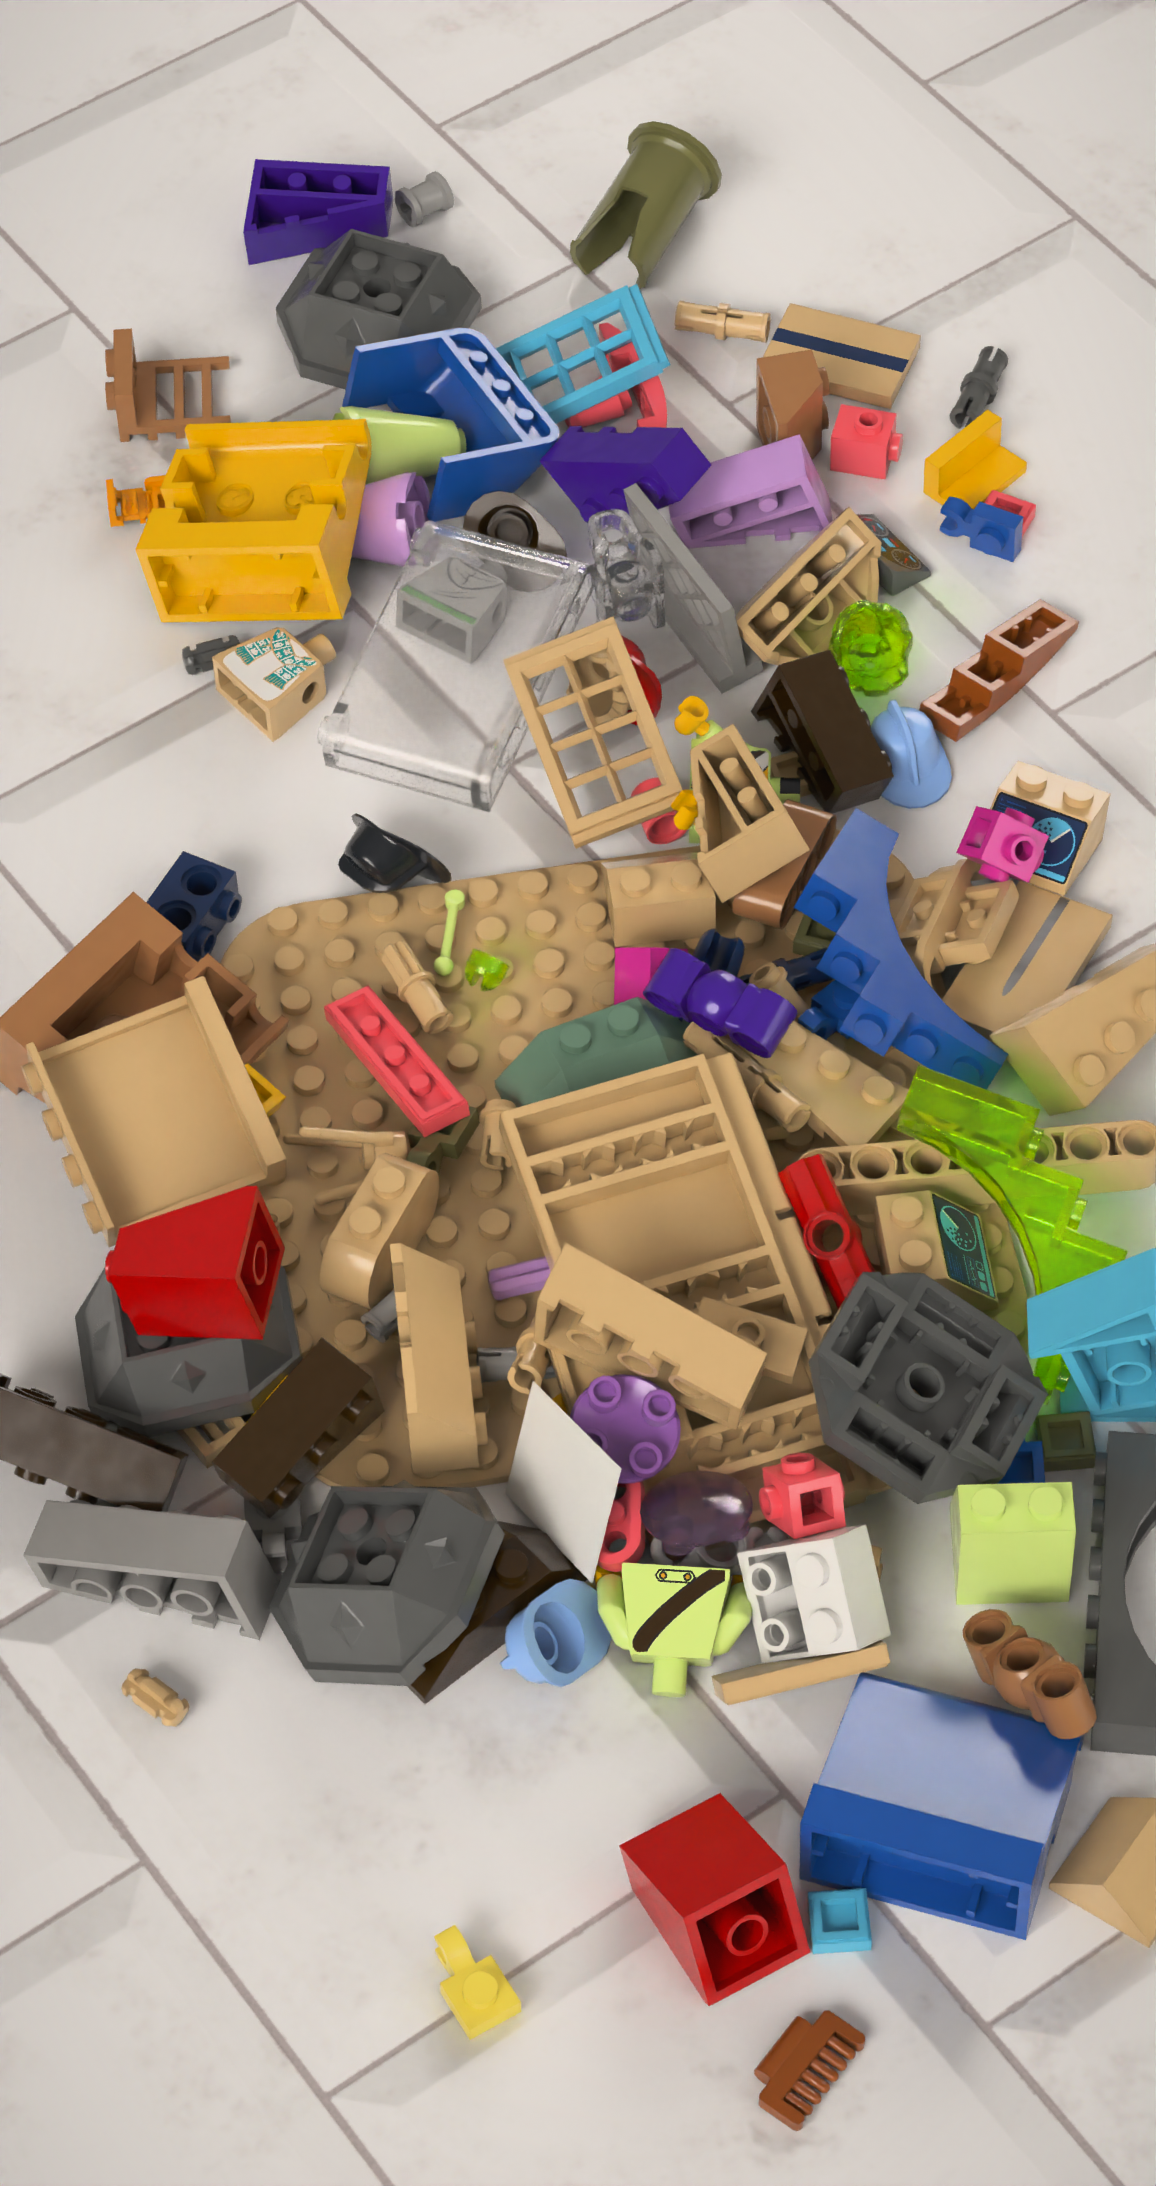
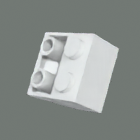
M866 1524L839 1528L798 1539L792 1538L737 1553L747 1599L752 1607V1622L762 1663L856 1651L891 1635Z

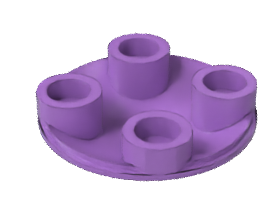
M621 1374L597 1377L578 1397L570 1414V1418L622 1468L618 1481L621 1484L641 1482L658 1474L671 1461L679 1444L681 1427L673 1396L652 1381L639 1376Z

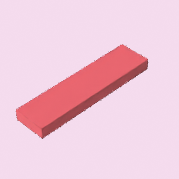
M369 985L324 1006L325 1017L329 1024L423 1137H427L470 1116L467 1100Z

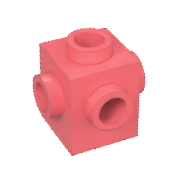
M810 1453L789 1454L781 1458V1464L762 1468L764 1487L759 1490V1502L762 1513L766 1520L793 1539H798L846 1527L843 1503L845 1491L839 1472Z

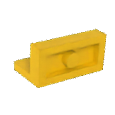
M987 409L925 459L923 493L941 505H944L948 497H956L965 501L972 509H975L979 501L983 503L986 501L992 490L1002 492L1021 477L1027 470V462L1000 445L1002 418Z

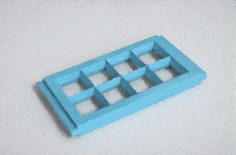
M637 284L629 288L627 285L496 348L531 393L533 389L559 377L565 396L542 406L556 424L663 373V369L670 366L666 352ZM620 312L627 330L600 343L594 324ZM584 330L590 348L563 360L557 342ZM632 342L639 360L612 373L605 355ZM547 348L554 365L527 378L520 360ZM596 360L602 378L575 391L569 372Z

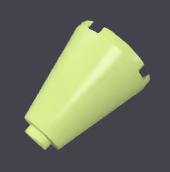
M355 406L341 407L339 409L342 413H335L333 420L366 419L371 436V458L366 484L405 472H417L416 476L426 478L437 474L441 457L466 453L465 434L461 428L456 427L454 421L449 419Z

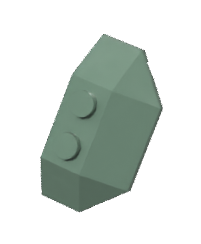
M635 997L541 1031L495 1080V1088L501 1099L509 1100L516 1107H521L697 1056L683 1042V1034L691 1023L684 1019L681 1022L678 1017L666 1014L653 1006L648 1000Z

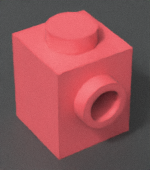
M841 404L831 435L830 470L886 479L891 461L898 462L902 451L903 434L896 433L897 413Z

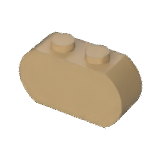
M383 1153L376 1158L328 1239L320 1268V1287L322 1291L369 1309L374 1308L392 1291L394 1282L390 1244L402 1243L416 1250L430 1226L437 1205L440 1182L439 1175L435 1170L388 1153Z

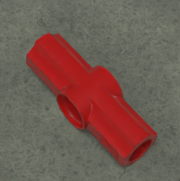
M816 1154L786 1166L778 1175L804 1231L803 1240L805 1247L810 1254L815 1256L839 1310L852 1285L862 1272L875 1271L862 1244L863 1237L860 1227L851 1219L823 1155ZM838 1223L843 1230V1242L836 1250L828 1252L823 1246V1233L827 1227Z

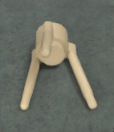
M302 1127L299 1130V1134H286L283 1137L284 1143L288 1145L362 1148L364 1170H370L376 1158L383 1153H388L404 1160L407 1159L404 1131L367 1132L322 1127ZM364 1179L316 1196L315 1202L318 1205H323L356 1194Z

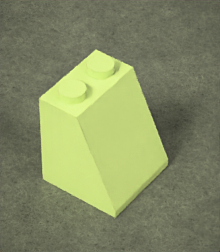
M1072 1482L957 1485L950 1502L956 1605L1069 1602L1076 1538Z

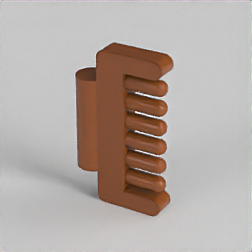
M829 2010L824 2011L813 2026L804 2018L796 2016L754 2070L755 2076L762 2083L766 2084L759 2094V2106L792 2130H801L804 2124V2115H811L813 2108L806 2101L795 2095L793 2091L812 2104H819L821 2102V2095L801 2080H804L821 2093H827L830 2090L829 2083L810 2071V2069H813L830 2082L837 2081L839 2078L838 2072L818 2058L820 2057L837 2070L844 2071L847 2068V2062L827 2047L829 2046L846 2059L852 2060L856 2056L855 2051L863 2050L865 2035Z

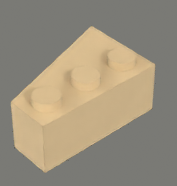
M731 724L690 750L693 796L697 801L698 817L695 818V830L700 836L701 852L697 853L698 866L723 903L779 868L789 864L810 849L734 724Z

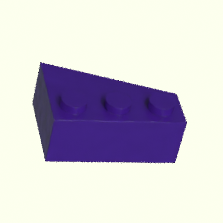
M255 159L243 230L248 264L253 265L311 253L314 248L328 247L350 229L383 238L388 237L394 202L390 167Z
M570 426L539 460L580 511L584 521L591 525L597 533L631 521L623 489L637 483L658 510L681 501L712 465L683 428L637 427L632 433H618L615 427H603L599 432H584L582 426Z

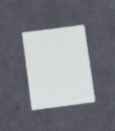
M532 1381L505 1494L541 1531L547 1533L559 1550L593 1583L622 1468Z

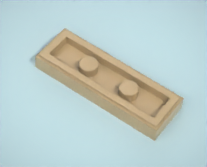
M879 1640L856 1651L762 1663L711 1677L715 1695L725 1704L732 1705L887 1667L890 1659L886 1643Z

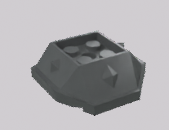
M350 229L328 247L313 249L276 306V317L285 342L293 355V360L300 377L346 390L355 346L454 328H470L482 306L480 293L460 268L451 265L443 254L412 246L408 242L401 243Z
M283 1266L280 1267L263 1340L138 1335L127 1313L122 1311L120 1299L112 1283H109L106 1279L105 1268L75 1315L87 1403L90 1412L101 1416V1418L108 1422L112 1421L121 1427L129 1428L148 1437L255 1413L280 1382L303 1359L289 1280Z
M862 1272L852 1285L808 1361L824 1443L916 1504L953 1496L957 1485L997 1484L1005 1476L1048 1396L1040 1378L1034 1377L1028 1357L1015 1333L924 1273L881 1275L880 1272Z
M405 1480L394 1486H332L320 1512L308 1516L299 1539L291 1543L293 1553L272 1598L269 1609L303 1667L315 1682L410 1686L426 1670L424 1664L443 1652L467 1628L505 1533L486 1500L476 1487L413 1486Z

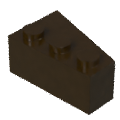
M831 650L778 665L752 708L751 713L758 722L767 719L779 735L774 737L773 743L780 752L790 750L797 753L799 756L798 762L802 766L797 768V775L801 780L804 779L806 781L809 791L823 810L833 814L879 799L894 777L891 761L887 753L879 748L871 732L869 717L866 711L858 706L849 688L847 673L842 666L837 664Z
M321 1338L212 1461L219 1478L269 1519L279 1509H287L298 1498L303 1487L385 1411L373 1378L324 1338Z

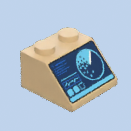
M1017 761L999 786L990 809L1005 813L1008 807L1029 815L1035 819L1032 828L1049 836L1044 847L1043 861L1032 874L1029 881L1030 884L1065 896L1103 839L1110 793L1093 788L1086 783L1077 782L1051 773L1039 766Z
M930 1190L876 1196L874 1235L882 1275L924 1273L980 1311L998 1309L999 1302L981 1216Z

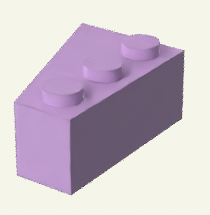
M800 434L711 462L710 468L683 499L668 505L670 519L681 541L688 549L746 544L745 537L773 534L775 535V541L790 540V533L820 532L833 521L829 495Z

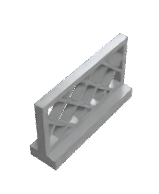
M637 483L623 489L638 550L623 559L624 562L635 566L637 574L634 581L721 694L762 672L761 658L739 635L733 605Z

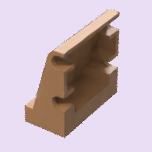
M132 892L0 1017V1082L15 1095H18L22 1090L31 1094L21 1066L28 1064L26 1044L34 1042L37 1051L41 1052L185 995L184 983L204 976L244 1065L247 1063L251 1065L287 1029L289 1020L283 1015L274 1023L265 1019L256 1007L257 994L208 953L199 962L193 959L182 946L183 932L135 892ZM42 1093L34 1095V1097L45 1103Z

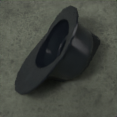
M355 813L351 816L357 829L346 845L345 851L339 859L338 866L343 874L363 889L374 893H388L398 890L416 875L439 883L451 881V873L446 866L423 848L379 828L362 815Z

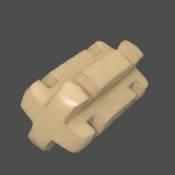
M133 1669L122 1684L123 1695L127 1697L130 1694L135 1704L155 1719L159 1716L162 1719V1724L165 1726L176 1727L182 1722L189 1710V1703L185 1698L180 1700L178 1693L157 1677H149V1672L146 1669Z

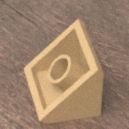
M1110 1797L1050 1881L1049 1889L1148 1948L1156 1939V1798Z

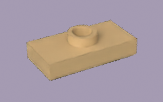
M705 1296L702 1297L697 1315L732 1334L742 1335L755 1342L759 1349L767 1353L763 1376L792 1384L809 1328Z

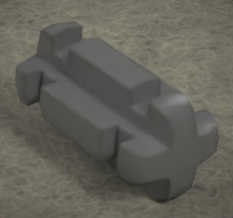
M229 635V641L223 642L222 638L196 644L195 650H190L189 646L183 648L182 659L188 674L195 675V669L199 668L202 669V672L214 670L212 657L240 644L238 638L235 635Z

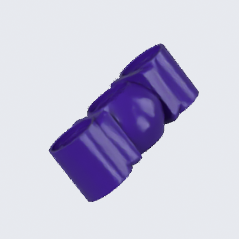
M677 948L669 949L643 991L644 997L653 1006L666 1014L678 1018L682 1017L689 1023L693 1021L699 1027L712 1032L714 1035H729L734 1044L740 1045L747 1051L762 1058H770L798 1014L796 1008L779 994L765 988H758L752 983L747 985L727 971L719 969L711 971L706 962L700 961L691 954Z

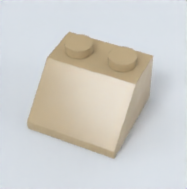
M698 852L601 863L615 947L699 938L706 931L716 929L715 891L698 866Z

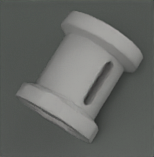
M434 171L426 176L424 182L411 189L403 187L395 191V204L400 216L411 227H416L422 224L423 217L439 209L446 211L452 208L454 197L446 179L439 172Z

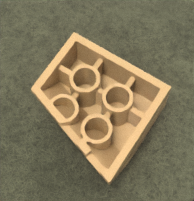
M402 1243L390 1244L413 1474L479 1467L477 1446L488 1445L485 1412L474 1413L473 1400L483 1399L480 1366L469 1367L468 1354L477 1353L475 1322H464L459 1269Z

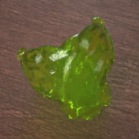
M863 600L847 606L839 614L832 629L829 650H831L837 664L846 671L850 689L857 692L863 691L865 696L868 697L885 696L890 691L901 686L909 675L908 656L913 645V634L909 630V623L901 611L887 603ZM873 663L874 667L868 668L866 664Z

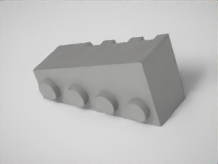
M46 1500L23 1555L42 1587L111 1603L114 1595H119L128 1603L138 1607L139 1611L159 1616L163 1607H168L192 1614V1624L212 1629L215 1628L217 1620L241 1625V1636L260 1640L271 1612L269 1605L280 1582L248 1522L231 1515H222L217 1518L191 1515L181 1510L158 1512L142 1510L132 1505L110 1507L92 1505L83 1500H72L70 1502Z

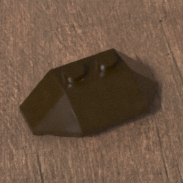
M498 1521L505 1535L467 1628L443 1652L424 1664L426 1670L410 1686H407L424 1704L428 1703L505 1644L507 1625L532 1600L556 1583L567 1579L584 1582L588 1580L559 1550L547 1533L537 1528Z

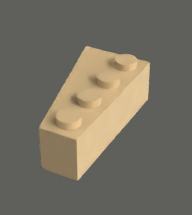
M566 1242L537 1299L533 1342L611 1376L626 1374L650 1380L663 1390L669 1392L677 1405L737 1430L763 1375L767 1353L759 1349L758 1345L749 1338L724 1330Z

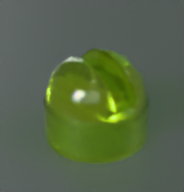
M473 948L466 962L465 978L472 987L481 976L483 977L481 991H491L504 980L510 966L485 952Z

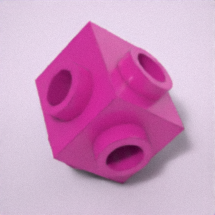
M976 806L956 853L980 864L981 868L978 873L992 881L1003 882L1013 878L1029 883L1032 874L1043 861L1044 847L1049 836L1032 828L1035 819L1020 811L1007 807L1005 813Z

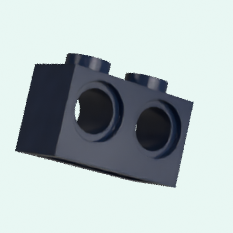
M183 851L147 900V903L183 932L181 941L183 948L193 959L199 962L207 953L211 954L217 935L227 922L231 923L237 917L241 908L242 897L238 892L236 871Z

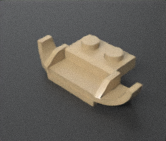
M968 858L958 860L955 865L941 867L928 877L914 879L894 923L904 948L919 973L931 987L930 974L942 973L946 966L962 963L978 964L987 959H992L1020 897L1013 880L972 886L970 881L986 879V877L978 873L981 865Z

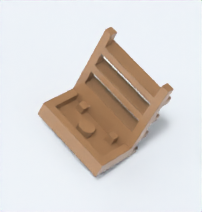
M132 328L113 330V349H105L107 377H114V382L105 383L107 410H116L120 442H130V435L148 434V440H158V433L175 432L176 439L186 438L184 429L187 424L231 423L230 415L213 416L212 370L230 369L229 356L137 362ZM201 371L202 417L185 418L184 372ZM174 373V419L157 420V374Z

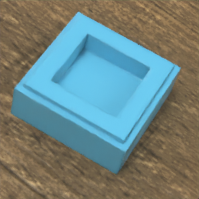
M866 1888L808 1892L807 1903L813 1954L871 1950L872 1938Z

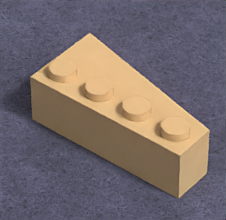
M1156 943L1135 950L1094 974V977L1071 987L1059 994L1058 998L1042 1007L1035 1008L1023 1015L1015 1023L989 1035L996 1046L1008 1053L1007 1061L1049 1116L1086 1108L1156 1033Z

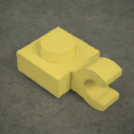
M455 1925L434 1936L439 1946L435 1949V1952L451 1976L440 1982V1993L469 2040L521 2012V2001L492 1955L475 1963L465 1939Z

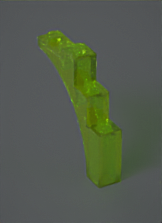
M918 1065L900 1111L896 1130L928 1144L967 1171L997 1203L1020 1241L1033 1276L1035 1295L1125 1260L1127 1250L1075 1232L1078 1230L1088 1203L1087 1200L1078 1197L1084 1180L1034 1162L1045 1130L1036 1127L1041 1109ZM1061 1354L1037 1358L1033 1374L1034 1377L1040 1378L1048 1393L1043 1404L1048 1405L1053 1389L1064 1393L1071 1373Z

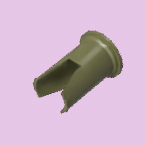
M656 121L641 123L630 133L627 146L630 156L575 241L572 240L570 244V255L573 262L585 275L619 251L628 237L632 236L628 258L635 265L639 274L636 284L639 289L645 288L649 276L697 201L709 199L720 188L722 173L717 160L707 147L690 133L671 124Z

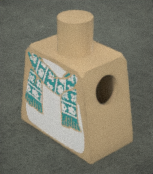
M276 627L212 657L216 690L274 742L324 699L326 695L324 665L336 658V652L332 643L323 634H318L306 643L301 644L285 628Z

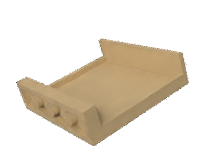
M204 976L184 983L185 995L41 1052L37 1051L34 1042L26 1044L28 1064L21 1066L26 1083L33 1096L42 1093L48 1107L47 1110L41 1112L46 1129L52 1141L62 1139L68 1156L61 1158L66 1175L73 1188L82 1185L89 1201L82 1204L87 1223L93 1234L102 1231L108 1247L116 1245L120 1228L244 1186H258L259 1188L286 1177V1156Z

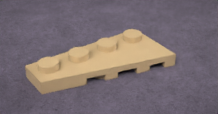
M795 1021L792 1022L770 1058H762L737 1045L764 1069H772L782 1077L783 1085L802 1101L810 1105L811 1109L809 1111L811 1115L808 1125L822 1138L829 1135L839 1146L876 1143L910 1104L913 1092L815 1033H812Z

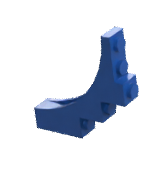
M855 808L793 907L836 933L816 968L860 994L839 1030L883 1057L890 1046H893L981 1099L1002 1067L1008 1053L971 1028L942 1001L919 973L901 942L890 913L886 885L889 857L899 833Z

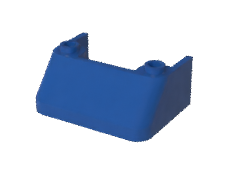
M454 328L355 346L342 407L368 408L387 404L393 412L452 420L456 427L461 428L465 434L466 453L441 457L427 513V518L431 523L465 516L471 504L484 494L495 491L515 493L542 465L539 460L559 438L560 432L556 423L488 338L476 330Z

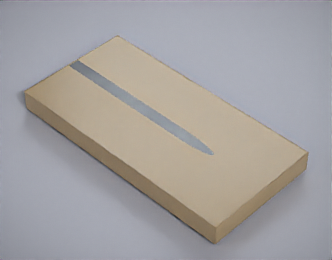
M1019 880L1016 888L1020 897L992 959H987L978 964L965 963L942 998V1001L971 1028L995 1044L989 1035L1015 1023L1023 1015L1035 1008L1042 1007L1058 998L1059 994L1076 984L1111 928L1112 914Z

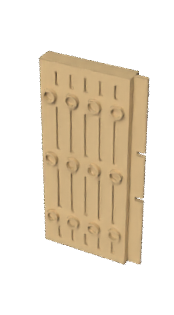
M726 1053L706 1059L704 1054H700L517 1107L500 1114L499 1130L550 1271L566 1242L695 1314L698 1312L702 1297L705 1296L809 1328L792 1384L762 1375L737 1430L685 1408L694 1436L693 1444L677 1448L673 1458L662 1471L643 1481L645 1487V1534L649 1545H651L654 1536L669 1525L709 1524L713 1521L724 1520L736 1524L741 1529L758 1527L762 1529L763 1533H766L770 1527L775 1525L766 1520L760 1507L759 1490L764 1487L762 1468L781 1464V1458L789 1454H813L816 1458L839 1472L845 1491L844 1508L865 1502L866 1497L892 1489V1487L823 1441L808 1361L830 1323L818 1326L816 1320L829 1317L832 1314V1310L810 1253L805 1247L803 1235L796 1217L792 1216L782 1220L777 1219V1214L787 1212L792 1207L778 1175V1170L733 1053ZM716 1537L706 1543L705 1550L708 1551L733 1542L724 1537ZM670 1541L666 1544L664 1553L670 1560L675 1561L686 1556L687 1548L683 1543Z

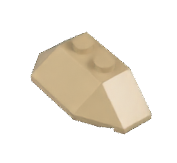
M850 507L846 508L801 548L737 613L736 620L740 637L763 662L780 665L826 650H831L835 657L877 614L879 588L878 558L881 556V541Z

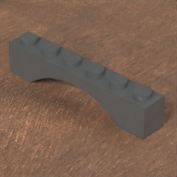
M1109 1431L1106 1452L1095 1453L1093 1485L1104 1486L1103 1499H1093L1091 1532L1102 1533L1101 1547L1091 1546L1088 1575V1580L1099 1581L1098 1595L1088 1594L1086 1629H1097L1096 1644H1085L1083 1678L1094 1679V1690L1090 1696L1097 1714L1095 1724L1091 1728L1090 1751L1156 1756V1665L1148 1657L1134 1631L1125 1595V1576L1135 1552L1150 1531L1156 1526V1434Z

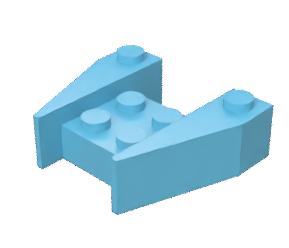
M1156 1248L1026 1299L1030 1358L1035 1359L1061 1354L1064 1362H1058L1061 1414L1089 1411L1091 1422H1156Z

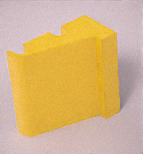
M366 419L187 424L184 431L188 439L189 449H176L160 488L165 501V508H152L135 549L161 622L343 619L352 594L347 576L371 458V436Z

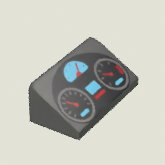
M857 514L881 541V556L878 558L879 584L891 596L931 576V571L874 514Z

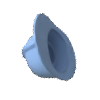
M896 700L889 701L887 710L881 712L871 724V732L879 748L887 753L894 775L881 796L894 805L909 809L927 807L938 802L948 792L952 780L949 761L940 739L935 733L933 723L926 714L916 708L899 707Z
M567 1579L556 1583L532 1600L526 1608L511 1619L506 1627L505 1644L508 1656L500 1662L502 1668L515 1669L526 1681L538 1684L549 1683L563 1687L573 1683L597 1665L607 1654L612 1638L598 1613L597 1591L584 1581Z

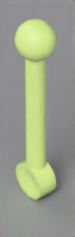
M456 889L450 890L445 894V906L448 909L441 954L433 965L435 972L441 976L450 974L454 968L450 955L458 911L465 906L464 893Z

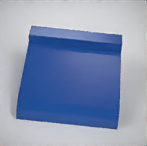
M865 1672L860 1673L817 1784L813 1783L800 1823L799 1879L837 1890L866 1888L867 1898L1026 1940L1044 1880L1050 1845L1055 1842L1072 1783L1078 1750L1081 1751L1084 1734L1073 1739H1059L1051 1735L1045 1723L1037 1722L1033 1716Z

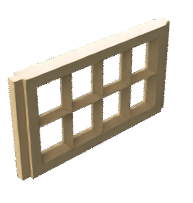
M614 616L503 660L576 849L673 811L671 803L682 791V787ZM608 648L618 675L583 688L573 661ZM564 666L574 692L539 706L529 679ZM622 684L632 712L597 725L587 698ZM578 702L588 729L553 742L543 715ZM636 721L647 748L612 762L602 734ZM592 739L602 766L567 779L557 752ZM651 758L661 785L626 799L616 771ZM607 775L617 803L582 816L572 789Z

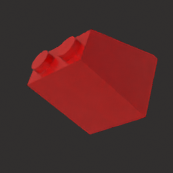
M244 1186L120 1228L115 1248L110 1250L106 1257L105 1275L107 1281L112 1283L120 1299L122 1311L127 1313L138 1335L263 1340L285 1246L258 1186Z
M721 1793L619 1845L633 1892L708 2006L719 2002L810 1953L787 1864Z

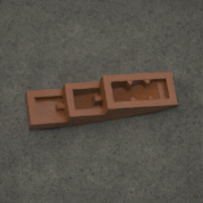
M1039 599L987 633L982 650L953 668L949 685L921 702L919 710L924 712L931 720L935 730L957 742L987 720L1017 694L1075 633L1079 621Z

